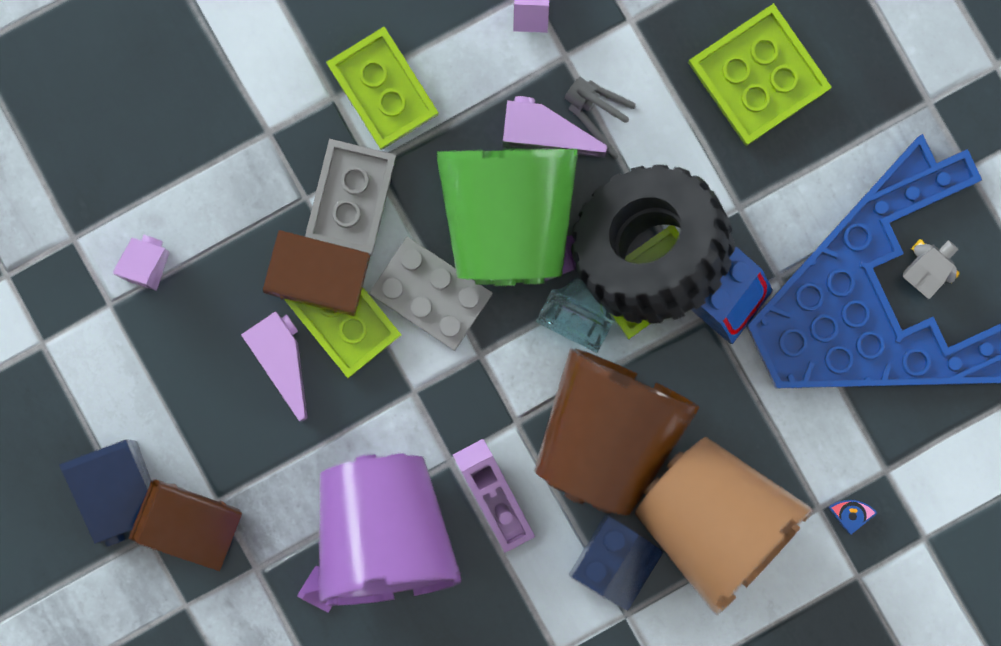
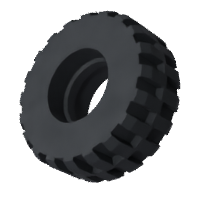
M653 165L651 168H645L644 166L631 168L630 172L623 175L619 173L610 178L611 181L605 186H599L592 193L593 198L589 203L585 202L578 214L580 221L574 225L572 237L575 242L571 246L572 258L576 262V270L594 299L599 304H603L605 309L616 317L623 315L626 321L641 323L642 320H647L649 324L663 323V319L668 318L673 320L685 316V312L693 308L696 310L706 303L705 299L710 294L714 295L722 285L720 280L722 276L728 274L732 264L729 256L734 252L731 223L714 191L710 190L708 184L699 176H692L686 169L674 167L672 170L669 169L668 165ZM658 225H673L681 228L677 242L661 258L641 264L625 261L630 244L646 229Z

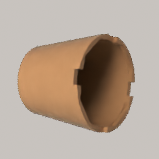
M704 437L684 453L680 451L667 465L669 470L661 479L657 477L646 488L644 494L647 496L637 508L635 515L710 609L718 615L736 599L733 593L738 587L743 584L747 588L800 530L798 524L802 520L805 522L811 516L813 510L709 438Z

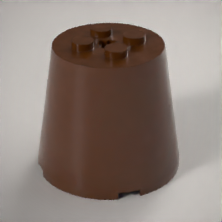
M571 348L565 362L534 472L547 481L548 485L565 492L564 496L576 503L584 504V502H588L594 508L604 513L611 514L613 512L629 516L698 412L699 406L657 382L654 388L637 381L638 373L592 353Z

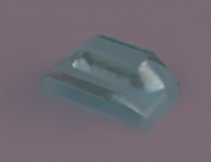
M577 278L561 289L551 290L536 320V323L598 353L614 322L603 304H599L584 282Z

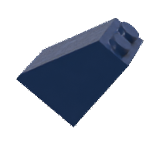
M128 439L59 464L94 544L105 542L106 547H110L126 540L124 534L132 531L151 483V478L137 441Z
M604 515L569 575L597 594L628 611L662 556L663 551L613 518Z

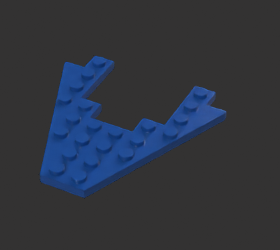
M924 135L918 136L746 326L775 389L1001 383V323L950 347L947 346L934 316L902 330L873 268L904 254L890 225L891 222L982 181L968 149L936 163Z

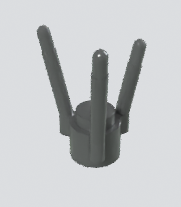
M579 77L565 95L564 99L571 103L568 110L582 121L597 140L607 145L606 151L613 159H617L618 153L583 112V109L590 112L597 105L609 114L627 123L629 117L600 99V96H604L631 109H634L636 104L600 87L592 80L587 82L582 77Z

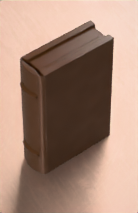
M278 230L263 293L279 297L281 300L287 299L334 311L335 314L338 312L355 316L371 255L356 249Z
M155 479L150 483L129 539L136 541L137 544L220 572L242 512L240 509L227 505L223 501H216L179 488L176 484H168Z

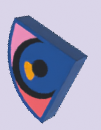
M856 500L839 501L827 507L849 535L877 514L871 506Z

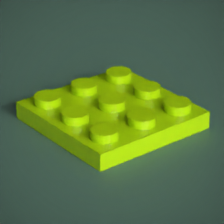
M774 3L688 61L745 146H748L832 88Z

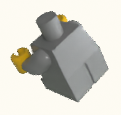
M919 239L911 248L917 258L903 271V277L930 299L945 281L953 283L959 276V271L950 259L958 251V248L948 240L939 250L935 245L925 244L922 239Z

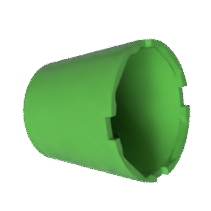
M577 149L437 152V162L457 278L475 279V284L511 286L522 282L524 284H544V278L562 276L577 163Z

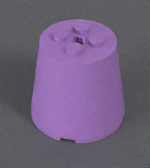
M405 453L377 457L375 454L356 457V461L343 463L320 473V604L342 606L395 600L394 593L413 590L414 596L447 589L461 582L457 562L423 457L406 455Z

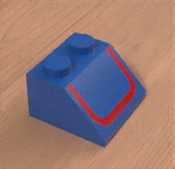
M734 247L733 254L729 256L732 264L728 274L722 276L720 288L714 295L710 294L705 299L706 303L696 310L695 308L691 309L730 344L736 341L773 291L763 270L737 247Z

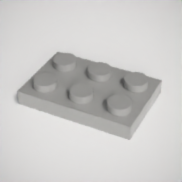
M329 139L305 237L367 252L372 256L397 158L396 154Z
M409 237L405 238L369 292L371 296L454 351L493 295L491 291L482 285L475 284V281L472 279L457 278L456 268Z

